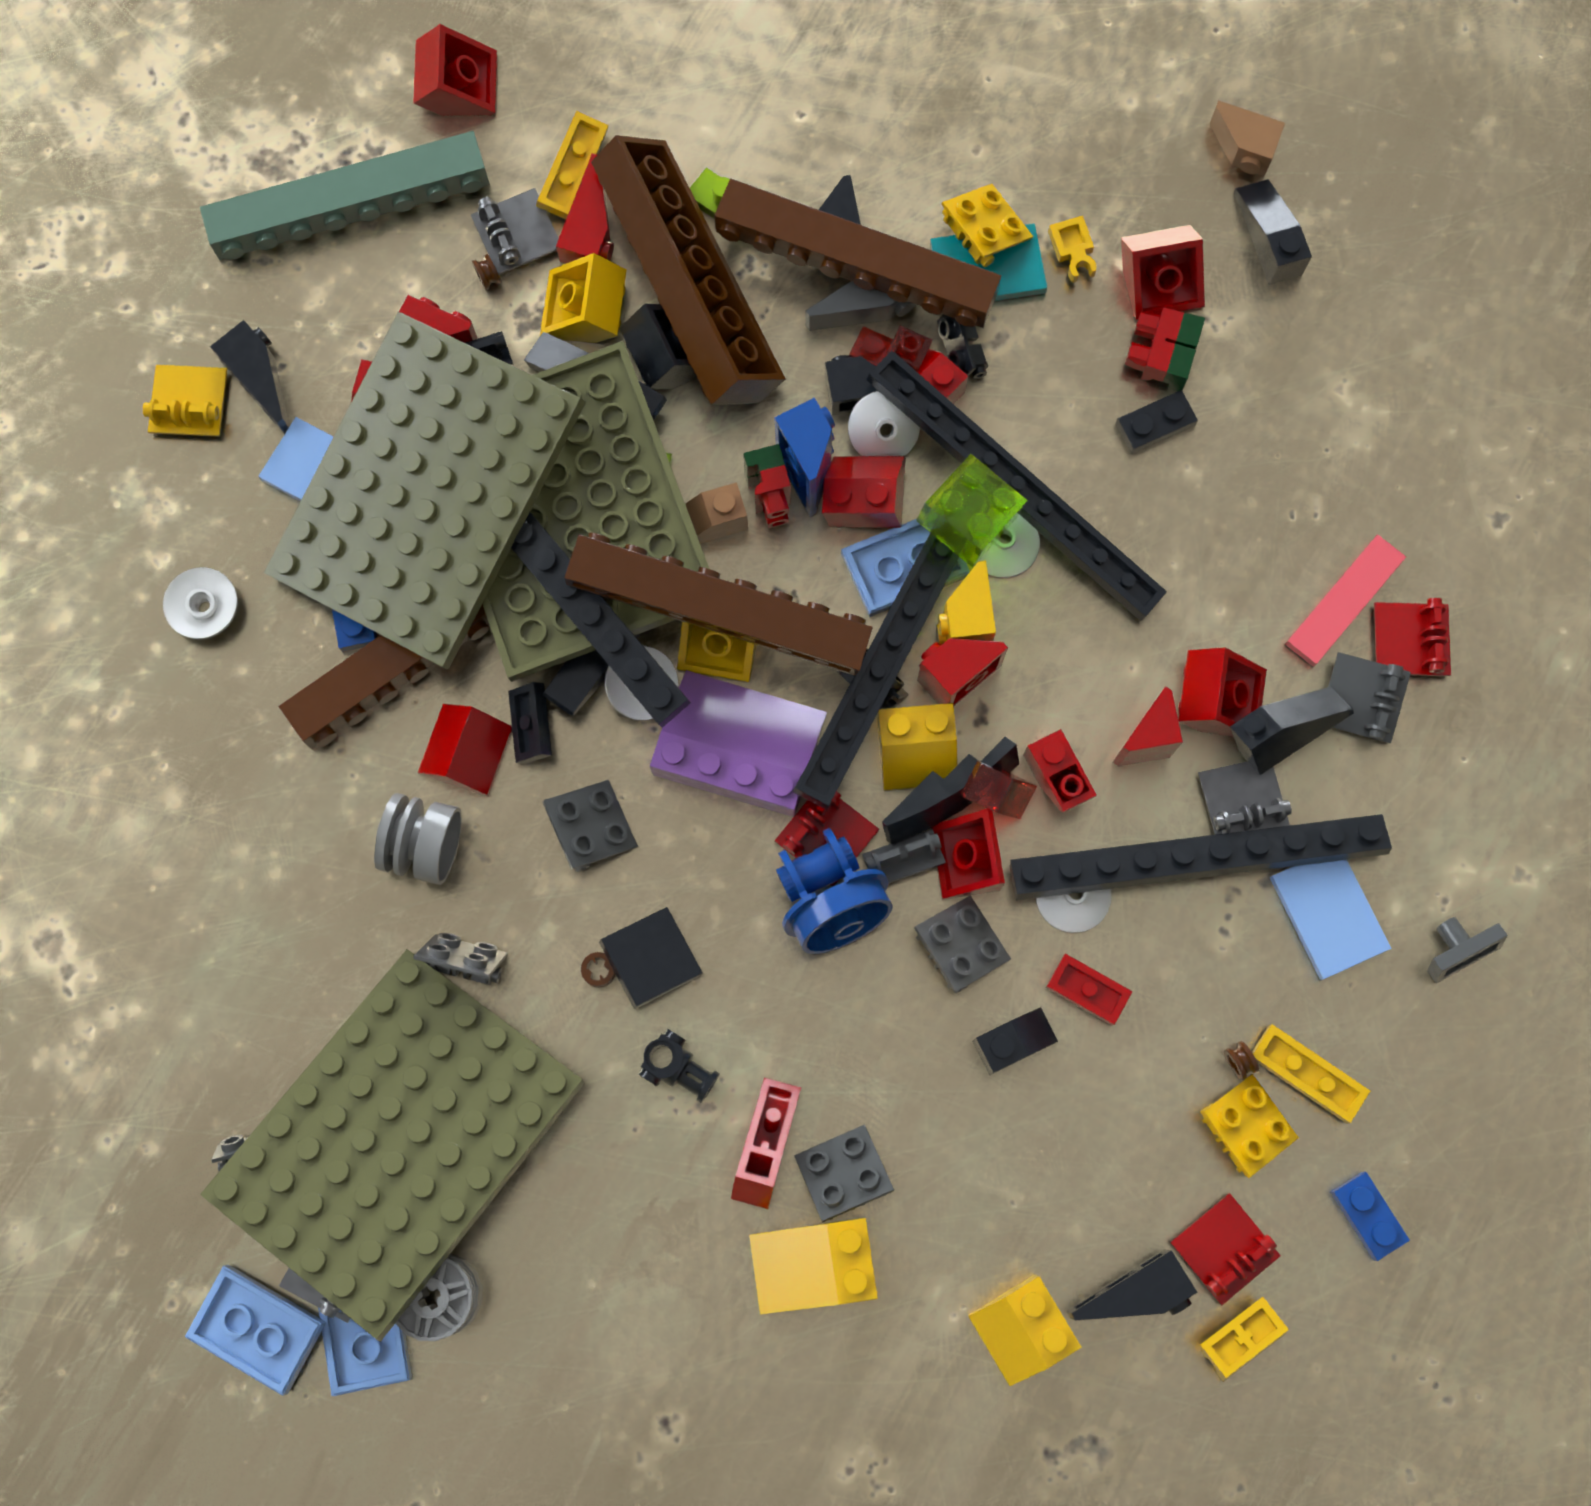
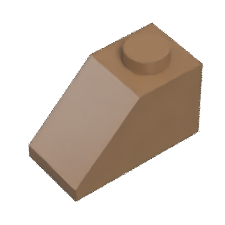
M1218 100L1210 126L1231 165L1239 167L1248 174L1265 176L1285 123Z
M737 482L701 492L685 503L700 544L748 530L747 513Z

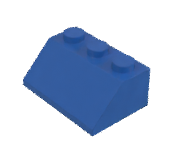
M815 397L774 417L775 442L780 445L789 481L809 517L817 513L824 490V478L831 464V454L834 453L832 441L835 440L832 428L835 427L832 415L827 407L820 408Z

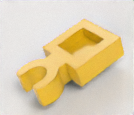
M1083 215L1049 225L1048 234L1059 263L1066 260L1070 262L1068 277L1071 282L1074 283L1078 280V267L1086 268L1090 278L1094 277L1097 268L1096 262L1087 255L1093 252L1094 245Z

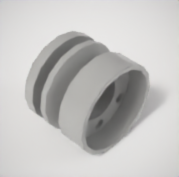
M395 793L392 795L386 805L377 830L374 853L375 868L387 873L393 868L396 875L403 876L407 873L413 862L414 878L438 885L443 884L450 873L459 844L462 825L461 809L456 806L434 802L430 805L424 816V804L421 798L414 797L409 802V798L404 794Z
M450 1254L397 1320L396 1325L404 1334L419 1341H438L463 1331L475 1319L482 1305L483 1287L478 1272L467 1260L455 1254ZM428 1289L430 1291H440L441 1296L436 1300L437 1305L435 1303L427 1305L425 1302V1298L429 1296Z

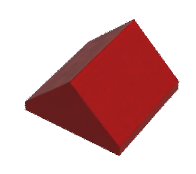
M1166 686L1164 687L1112 763L1119 767L1167 759L1183 743L1171 689Z
M443 704L417 773L489 796L512 733V726L472 706Z
M992 808L947 820L931 828L934 834L937 833L942 846L940 849L946 861L945 864L937 866L943 899L998 892L1002 889L1005 880Z

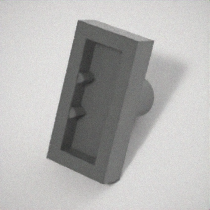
M1450 918L1436 929L1449 947V950L1433 958L1427 972L1434 982L1438 983L1501 949L1508 935L1501 925L1497 923L1470 938L1457 918Z

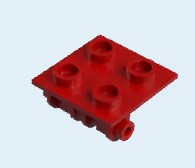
M1442 598L1427 599V604L1374 603L1375 655L1377 663L1404 667L1403 670L1410 671L1411 675L1451 676L1449 604H1442Z
M836 791L827 810L807 800L774 842L792 856L798 858L804 854L808 855L814 849L827 844L822 831L830 828L836 839L843 836L846 838L857 858L880 829L841 799V794ZM838 881L830 884V886H835Z
M1230 1193L1170 1242L1221 1306L1281 1256L1275 1249L1277 1245L1268 1234L1264 1235Z

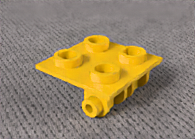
M992 183L941 203L944 207L942 214L945 216L943 221L952 229L958 240L964 239L962 246L964 248L970 247L968 251L974 258L975 263L982 264L983 267L989 266L995 260L993 254L1033 238V235L1023 224L1022 220L1016 215Z
M156 365L152 399L150 403L145 402L143 404L144 417H149L147 432L154 434L220 437L228 369Z
M1254 1074L1248 1076L1215 1103L1209 1104L1200 1111L1204 1117L1201 1120L1203 1124L1206 1123L1212 1133L1218 1135L1215 1141L1217 1143L1221 1141L1224 1143L1225 1147L1222 1148V1151L1224 1153L1230 1152L1228 1155L1236 1165L1237 1172L1242 1171L1248 1178L1252 1177L1299 1138Z

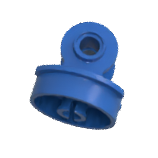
M830 828L822 831L827 844L814 849L808 855L804 854L791 861L786 850L778 853L783 864L782 867L776 869L778 877L790 901L793 902L800 899L786 913L782 926L787 935L797 937L803 951L808 954L830 952L855 942L883 923L893 908L886 893L889 882L885 873L877 869L856 871L860 867L848 841L844 836L836 839ZM842 878L844 880L843 883L833 886L817 896L814 893Z

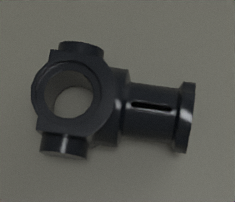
M667 1028L664 1034L661 1033L658 1039L646 1046L644 1062L640 1066L642 1068L638 1075L655 1086H658L661 1080L671 1087L679 1084L697 1096L696 1100L702 1103L713 1088L720 1073L717 1071L711 1073L692 1061L693 1054L683 1048L686 1040ZM660 1047H667L672 1052V1061L664 1068L655 1067L652 1062L653 1052ZM687 1073H690L693 1076L697 1077L702 1081V1083L696 1082L695 1080L687 1076Z

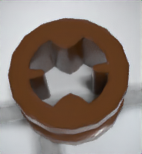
M488 254L484 255L482 261H477L476 259L472 261L473 267L485 290L490 289V284L492 283L497 285L502 283Z
M591 953L582 962V977L592 987L602 988L613 982L616 974L605 953ZM597 960H604V967L609 970L607 976L603 978L600 975V980H593V973L589 970V966L593 962L597 965Z
M1243 1041L1236 1043V1049L1234 1050L1231 1048L1224 1050L1229 1066L1240 1080L1246 1079L1249 1071L1252 1073L1259 1071L1256 1058Z

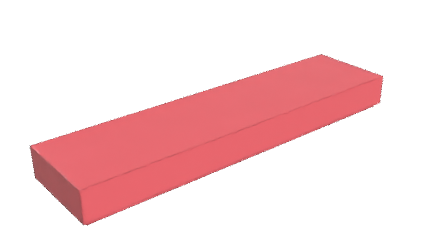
M1377 534L1285 645L1314 667L1404 561L1406 556Z

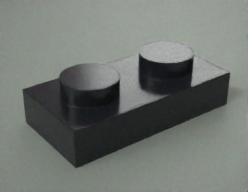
M1180 390L1117 418L1115 424L1131 454L1196 426L1198 419L1183 391Z
M531 682L508 691L516 763L528 764L552 756L546 698L543 696L545 691L544 683Z

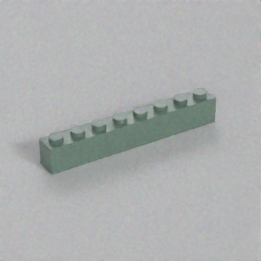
M470 131L200 206V211L209 245L218 259H237L244 253L258 249H272L279 243L286 241L304 240L315 233L326 230H340L347 224L361 220L372 221L380 215L394 211H408L415 205L429 201L440 202L454 194L476 192L483 186L490 185L475 133Z

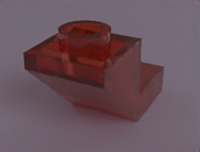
M901 325L894 339L863 326L849 355L851 357L861 356L877 366L892 350L916 372H919L933 339Z
M977 760L961 795L985 808H990L996 813L1021 819L1037 785L1008 771L1003 770L1001 772Z

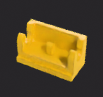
M1261 1297L1200 1344L1201 1352L1206 1359L1210 1360L1216 1368L1217 1375L1225 1382L1283 1337L1289 1329L1265 1298Z

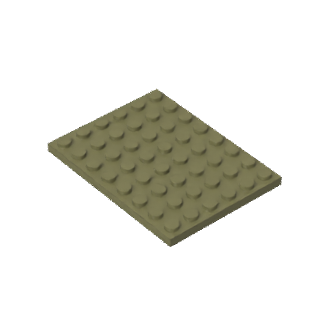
M398 312L264 573L445 669H449L586 402L563 389Z
M624 341L533 374V376L563 389L586 402L530 510L566 555L571 559L579 534L588 537L589 533H597L611 539L610 544L625 548L626 544H631L647 550L646 556L661 560L662 556L673 557L684 562V568L697 572L699 567L709 569ZM511 548L482 604L507 677L513 682L596 649ZM603 597L634 635L676 620Z
M406 949L200 1194L380 1342L585 1084L583 1079L423 961L413 959L415 954Z

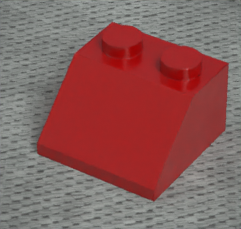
M442 24L437 25L416 40L413 104L441 116H491L495 114L497 50Z
M1191 225L1121 238L1123 274L1133 315L1136 320L1141 312L1160 315L1163 307L1176 311L1205 307L1203 238Z
M834 456L824 478L822 514L830 527L901 528L905 456Z
M949 638L942 645L935 642L921 655L923 661L919 664L920 669L917 681L938 704L953 703V706H955L1002 666L1008 647L1004 642Z
M1226 647L1188 650L1183 672L1184 682L1178 708V721L1199 732L1234 737L1230 726L1262 706L1267 669Z

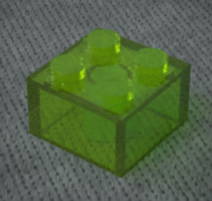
M970 454L925 502L916 521L968 565L973 567L1017 519L1028 500L975 456Z

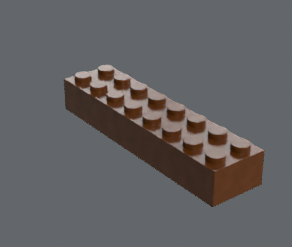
M615 135L591 163L598 175L600 184L607 193L615 214L618 216L627 234L629 243L633 246L642 264L644 273L650 280L658 302L663 307L672 325L673 332L678 337L687 355V360L702 386L704 395L708 398L711 405L760 403L786 378L666 140Z

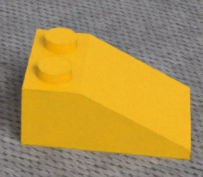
M865 1217L749 1234L760 1314L878 1299Z

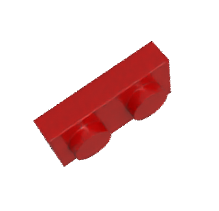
M1066 953L1063 955L1045 987L1111 1026L1115 1025L1133 992Z

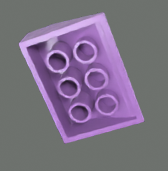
M686 670L679 689L691 703L662 728L650 763L652 774L794 817L801 796L793 793V790L817 747L827 712Z

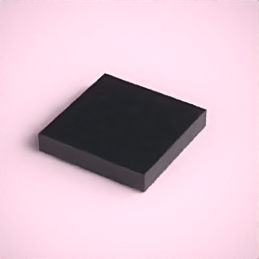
M668 907L624 927L599 941L634 1009L703 974Z

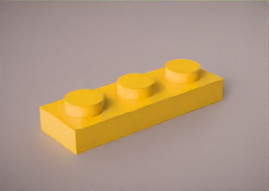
M578 111L575 112L538 197L536 207L566 220L591 154H598L609 125Z
M1273 1024L1267 1027L1252 1051L1258 1064L1346 1124L1352 1122L1371 1092L1365 1086Z

